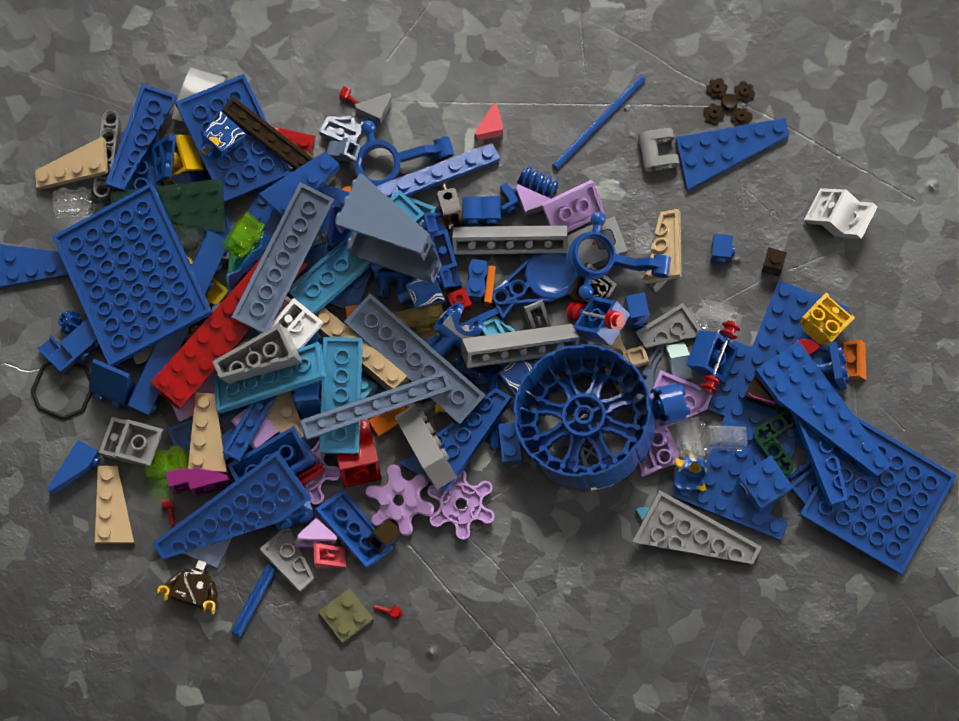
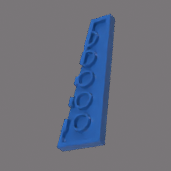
M145 84L141 85L108 175L107 187L122 192L125 191L177 100L176 94Z
M793 416L828 507L847 501L848 497L840 470V462L835 453L836 446L829 444L808 428V424L800 418Z

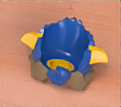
M690 450L682 451L678 456L679 459L675 458L674 488L693 491L698 488L704 492L706 490L704 483L705 475L708 471L705 461L697 457Z

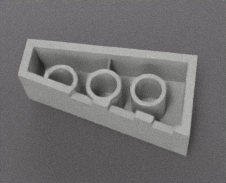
M281 324L274 326L212 361L219 378L228 384L303 363L289 331Z
M415 405L396 415L395 419L435 487L439 489L456 479L457 476L448 462L450 457L444 448H440L442 443L437 435H432L435 431L429 422L425 423L427 417L422 410L418 411Z

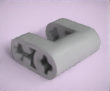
M672 128L649 130L638 134L645 171L652 172L672 169L680 165L677 154L659 156L657 144L670 142L675 139Z

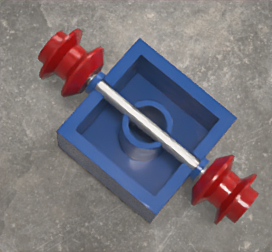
M594 296L591 297L587 305L574 301L567 307V316L570 320L577 321L573 328L588 341L609 346L616 340L617 335L630 315L617 301Z
M731 320L722 323L725 328L720 330L719 333L699 330L686 365L702 376V379L705 381L704 384H699V387L702 389L701 391L705 394L712 395L717 393L718 391L715 386L720 385V383H726L738 348L730 340L737 339L735 332L740 331V328L736 322Z

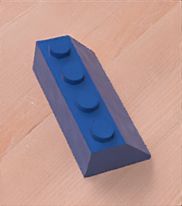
M292 426L245 454L240 463L233 461L228 464V467L235 481H237L276 451L280 453L295 475L318 462L308 443L295 426Z

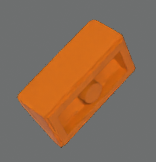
M862 340L843 342V353H845L847 363L845 366L849 379L866 380V343Z

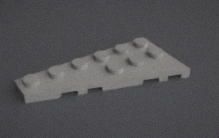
M660 490L657 492L631 541L632 543L747 564L754 563L762 548Z

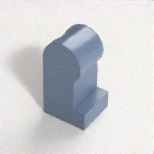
M343 138L339 142L330 141L327 153L339 162L356 161L361 146L349 138ZM352 149H354L353 154H352V155L349 154V152H350Z

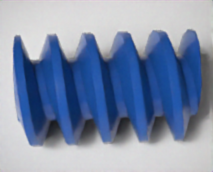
M532 165L525 168L520 174L517 184L523 181V187L526 188L529 185L530 190L536 189L537 193H542L543 196H549L552 199L558 189L559 179L551 182V175L548 178H545V172L538 175V168L532 172Z

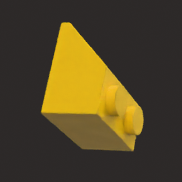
M176 135L172 175L163 182L164 185L193 178L204 170L200 155L190 135Z

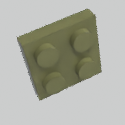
M350 588L318 611L342 644L374 620Z

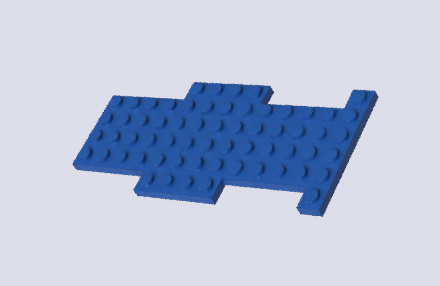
M779 280L753 346L750 347L734 340L733 345L738 348L727 381L726 383L716 385L715 388L718 392L713 393L706 410L724 418L706 462V467L708 468L704 482L706 490L702 492L698 488L693 491L677 490L675 488L672 494L673 498L781 541L788 522L770 515L774 503L758 513L736 480L741 474L766 459L753 439L754 431L787 408L780 406L778 411H774L745 401L743 397L755 376L754 371L792 346L795 341L801 339L814 341L804 332L800 320L822 296ZM837 303L847 313L849 312L850 307ZM839 335L836 337V339H835L833 342H835V341L837 342V340H838V338H839ZM818 344L820 348L812 353L810 357L816 364L829 362L831 358L829 346ZM826 377L838 393L839 387L836 380ZM790 414V416H789L788 418H786V421H787V424H788V425H789L788 420L793 417L791 414ZM776 420L773 422V427L776 430L783 429V423ZM796 425L776 437L790 459L796 447L806 450ZM770 429L764 433L759 431L758 438L765 440V436L771 432ZM771 446L768 448V453L771 456L779 454L776 447ZM781 455V457H780L778 460H775V462L777 463L778 461H780V463L782 464V466L780 467V469H781V470H784V469H785V470L787 471V468H788L789 465H788V464L784 465V464L781 462V459L784 458V457Z

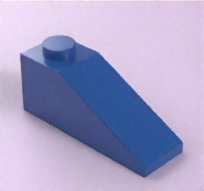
M77 440L48 486L47 490L49 493L54 495L89 473L92 468H96L101 459L99 458L100 453L82 441Z

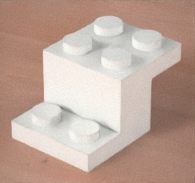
M820 188L804 220L808 224L822 225L834 237L862 239L877 206L871 202H859L846 189Z
M286 295L270 329L281 324L289 331L296 349H299L306 345L324 323L294 298L291 300Z

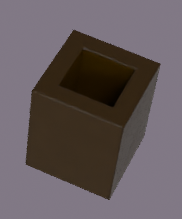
M769 247L761 272L780 276L787 252Z
M387 519L372 531L367 541L381 554L397 540L401 532L395 524Z

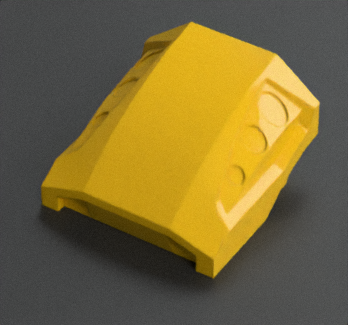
M825 293L801 318L800 323L804 332L818 344L829 346V343L833 342L855 317L848 314L829 297V294Z

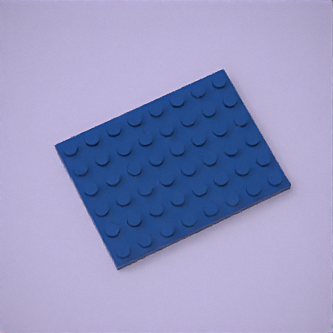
M152 182L52 236L107 363L112 367L213 314Z

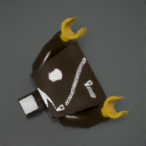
M197 560L194 570L184 568L183 571H178L163 586L158 587L156 596L164 594L163 600H167L169 595L173 600L203 609V613L207 609H211L212 614H215L218 591L216 583L212 581V577L205 574L208 564Z

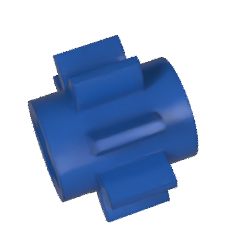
M73 310L67 311V313L63 312L58 320V324L62 327L61 331L69 335V333L82 324V320L78 318L80 313Z

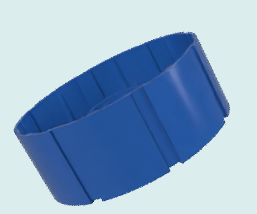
M592 344L566 346L541 358L521 381L516 393L513 411L517 435L532 463L540 472L545 473L547 478L555 483L580 490H589V488L594 487L597 489L604 488L629 476L636 469L639 462H642L648 454L654 439L656 425L653 415L655 414L653 403L640 372L630 361L625 360L616 351ZM604 368H609V369H610V370H607V371H606V374L603 373V369H604ZM561 372L566 373V377L561 379L559 377V374ZM592 377V383L586 393L581 394L580 391H577L574 385L575 379ZM608 381L620 386L623 392L619 393L620 395L601 400L602 390ZM561 387V389H564L568 401L566 404L552 403L548 400L549 396L553 391ZM638 394L643 395V397L639 400L638 398H636ZM532 405H536V406H537V409H536V408H533L532 411H531V410H530V407H531ZM632 406L636 415L634 417V425L624 424L610 417L614 414V411ZM571 414H574L575 419L570 418ZM583 414L590 415L587 420H580ZM550 415L561 420L551 430L540 433L541 416ZM602 433H613L627 440L622 452L619 451L614 456L608 450ZM563 437H570V446L564 460L562 461L557 457L554 458L549 451L553 446L552 444ZM587 441H589L591 446H594L600 462L599 464L592 465V467L579 466L582 447L585 446ZM538 447L539 451L533 453V449Z

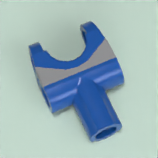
M459 302L450 306L434 325V330L440 333L441 336L431 347L443 358L454 346L461 350L462 339L478 337L484 327V322L479 318L467 325H459L460 315L464 310V306Z

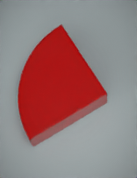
M798 340L809 355L820 348L812 340Z

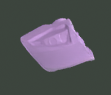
M667 427L655 430L650 450L645 459L639 462L642 477L675 465V458L679 459L680 453Z

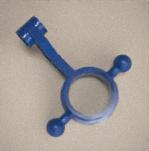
M368 120L361 125V131L367 136L368 142L360 147L357 160L354 161V168L357 176L359 173L363 174L375 186H379L394 180L403 162L420 157L437 156L439 160L447 159L454 156L450 137L445 136L435 139L433 141L434 145H423L398 153L397 149L389 142L375 140L374 132L376 126L372 121ZM377 148L390 151L394 158L392 172L381 180L368 178L363 170L365 156L371 150Z
M602 212L592 214V232L579 235L569 247V263L572 269L584 278V284L579 288L578 293L585 300L590 299L594 294L591 286L592 280L607 275L613 265L635 271L652 270L651 275L659 278H667L669 275L671 257L667 255L656 254L654 258L635 259L616 254L611 240L600 233V228L606 221V217ZM594 239L605 246L608 253V261L603 269L594 271L582 265L578 257V248L582 241Z

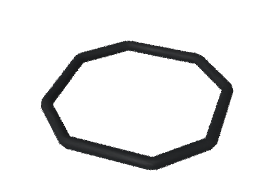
M50 362L43 364L31 388V394L37 408L61 419H67L82 413L92 393L90 390L81 409L67 415H61L40 406L34 390L44 368L52 365ZM75 363L73 366L84 369L90 381L91 374L89 369L84 365Z

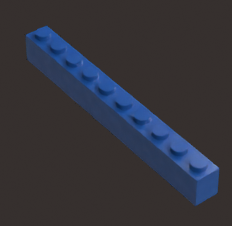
M211 231L206 232L191 264L204 294L207 290H211L214 284L212 278L215 273H219L222 267L220 261L223 256H227L230 250V246H228L230 240ZM190 326L153 346L126 404L127 407L145 415H149L150 412L154 413L158 405L155 401L159 393L150 386V383L180 350L182 343L187 342L190 336L188 332Z

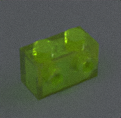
M246 211L238 218L221 246L238 259H241L245 254L248 255L255 248L253 244L263 235L261 231L265 225Z
M171 446L169 450L165 451L157 449L151 466H145L146 477L153 480L167 478L166 471L188 468V451L180 446Z

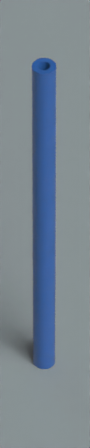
M640 75L552 166L558 170L645 81V78Z

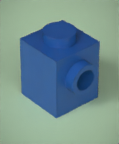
M714 234L710 261H715L716 264L730 262L731 257L735 256V246H732V235Z

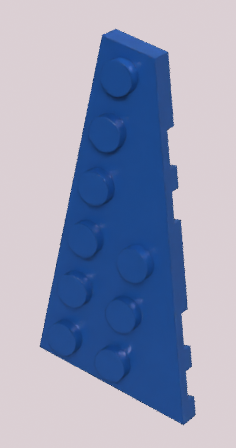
M786 118L676 137V145L687 191L788 138L789 131Z
M497 388L487 394L460 425L456 421L451 422L436 434L442 443L440 448H444L450 457L448 462L457 478L513 400L509 395ZM415 453L407 460L404 459L399 463L415 475L425 474L428 477V483L435 486ZM457 478L439 489L447 494Z

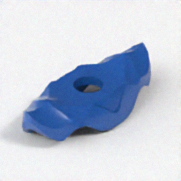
M271 237L259 238L255 247L242 250L235 258L234 271L226 276L227 284L232 290L241 281L243 276L262 258Z

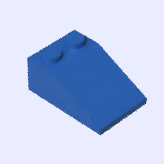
M94 359L89 387L90 392L93 394L92 397L102 402L107 400L111 406L117 409H121V407L127 409L126 404L135 387L130 374Z

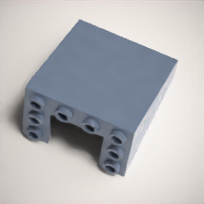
M359 173L357 179H354L352 182L349 196H346L344 199L341 213H338L335 218V224L339 232L343 233L344 229L354 231L353 236L348 239L346 245L350 256L434 284L442 265L429 233L369 179Z

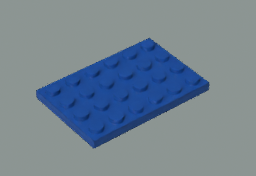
M245 74L175 102L222 204L284 178L286 171L291 172L285 161L241 127L239 128L246 133L245 140L221 157L214 151L207 158L200 151L206 144L202 140L204 131L217 112L221 111L232 97L236 98L267 122Z

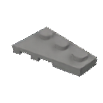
M684 303L636 331L635 335L646 350L696 338L701 328Z
M291 528L283 529L263 545L259 551L300 593L314 580V577L299 547H294L296 539L291 532Z

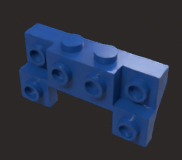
M429 212L423 214L424 219L421 220L422 227L429 233L442 265L437 276L439 286L443 285L444 289L461 287L462 283L458 274L457 263L448 231L444 225L442 213Z
M82 308L81 312L87 317L84 309ZM87 317L60 344L51 335L50 339L42 346L37 347L40 353L63 374L75 363L78 364L80 361L84 362L87 360L90 353L95 348L99 349L100 345Z

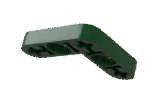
M785 409L759 426L753 434L755 443L766 458L771 456L768 453L769 447L774 446L778 449L779 454L772 457L774 460H778L781 455L784 457L781 459V462L784 465H789L788 471L782 470L785 476H789L792 473L794 464L776 437L796 425L793 417L788 420L789 425L787 424L786 418L791 414V411ZM776 420L781 421L783 429L776 430L773 427V422ZM770 429L771 432L765 436V440L758 438L759 431L764 433ZM778 461L777 465L780 468L782 464L780 463V461Z

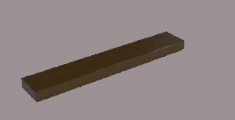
M232 97L221 110L230 120L295 170L313 159L236 98Z

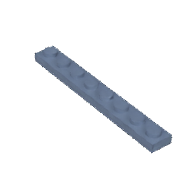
M445 371L300 420L299 423L305 440L450 391L451 386Z

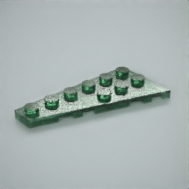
M222 179L155 187L172 224L225 234L224 186ZM138 189L111 192V204Z

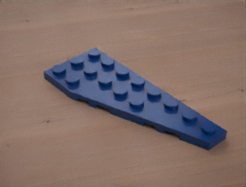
M799 341L754 371L778 405L784 406L791 411V415L795 418H800L808 424V428L829 444H834L845 456H850L856 461L858 466L875 478L891 467V464Z
M276 451L154 541L152 545L162 559H166L279 523L312 498L280 453Z

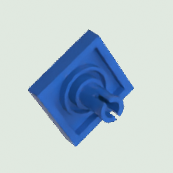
M836 341L830 342L831 362L816 365L824 375L833 373L839 389L845 390L847 389V383L850 382L845 366L847 364L845 353H843L842 347H838Z

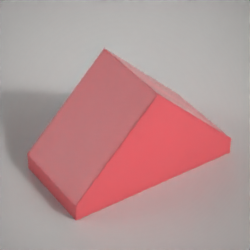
M493 103L475 131L474 140L476 141L503 136V126L497 104Z
M314 544L315 568L346 567L345 547Z

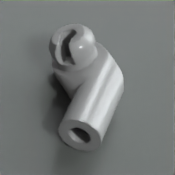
M428 399L423 404L415 402L405 406L408 409L415 405L418 411L422 410L426 414L435 407V404L431 399Z

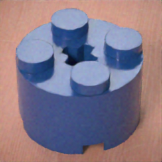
M673 383L651 389L650 394L654 393L651 399L655 411L653 415L656 420L660 419L662 422L659 423L660 426L684 421L686 416L690 415V407L684 398L685 389L683 385Z

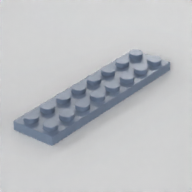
M301 182L299 183L231 319L260 333L270 329L334 201L333 198Z
M369 294L344 321L364 341L405 373L411 382L445 371L451 390L430 397V399L459 425L486 396L373 295Z

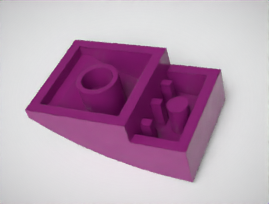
M198 468L166 471L168 485L173 495L191 490L193 496L197 497L224 490L231 485L227 475L216 471Z

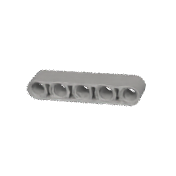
M108 110L103 114L100 137L105 139L109 136L114 137L112 141H106L107 154L112 155L107 159L109 173L119 148L121 132L119 115L113 110ZM110 119H116L115 123L108 124V121ZM97 176L94 178L93 192L101 203L109 202L113 196V188L106 186L108 176ZM100 190H107L106 194L99 195Z

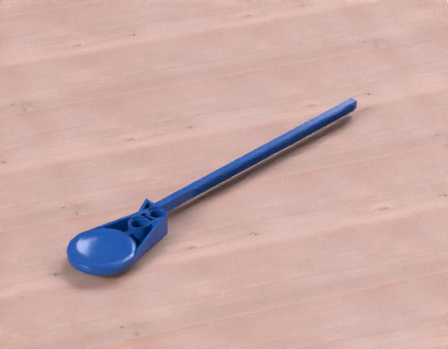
M535 253L494 290L492 295L494 309L464 323L461 322L459 325H467L477 318L486 321L495 316H499L504 322L514 307L527 306L543 300V303H548L566 298L568 291L578 276L569 263L568 253ZM525 268L526 283L522 280H514ZM520 287L523 292L516 294L513 292V289ZM529 289L535 296L540 298L523 300L526 296V291ZM503 295L506 299L503 302H499L496 300V297ZM441 334L432 335V338L429 337L428 340L425 338V342L431 347ZM365 371L362 372L364 378L371 377Z

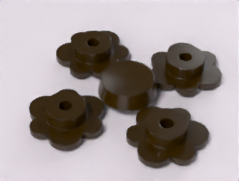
M722 78L711 79L706 87V91L711 93L713 98L717 96L723 98L721 99V105L716 106V104L712 103L710 107L704 108L705 120L711 121L712 124H718L724 118L723 111L725 108L726 110H733L731 120L735 121V126L749 124L753 117L752 113L747 112L745 107L740 109L736 108L738 104L737 100L742 99L744 102H747L749 98L751 99L755 96L753 85L748 84L746 81H741L739 86H735L734 91L736 93L733 95L726 94L725 90H727L728 86L724 84Z

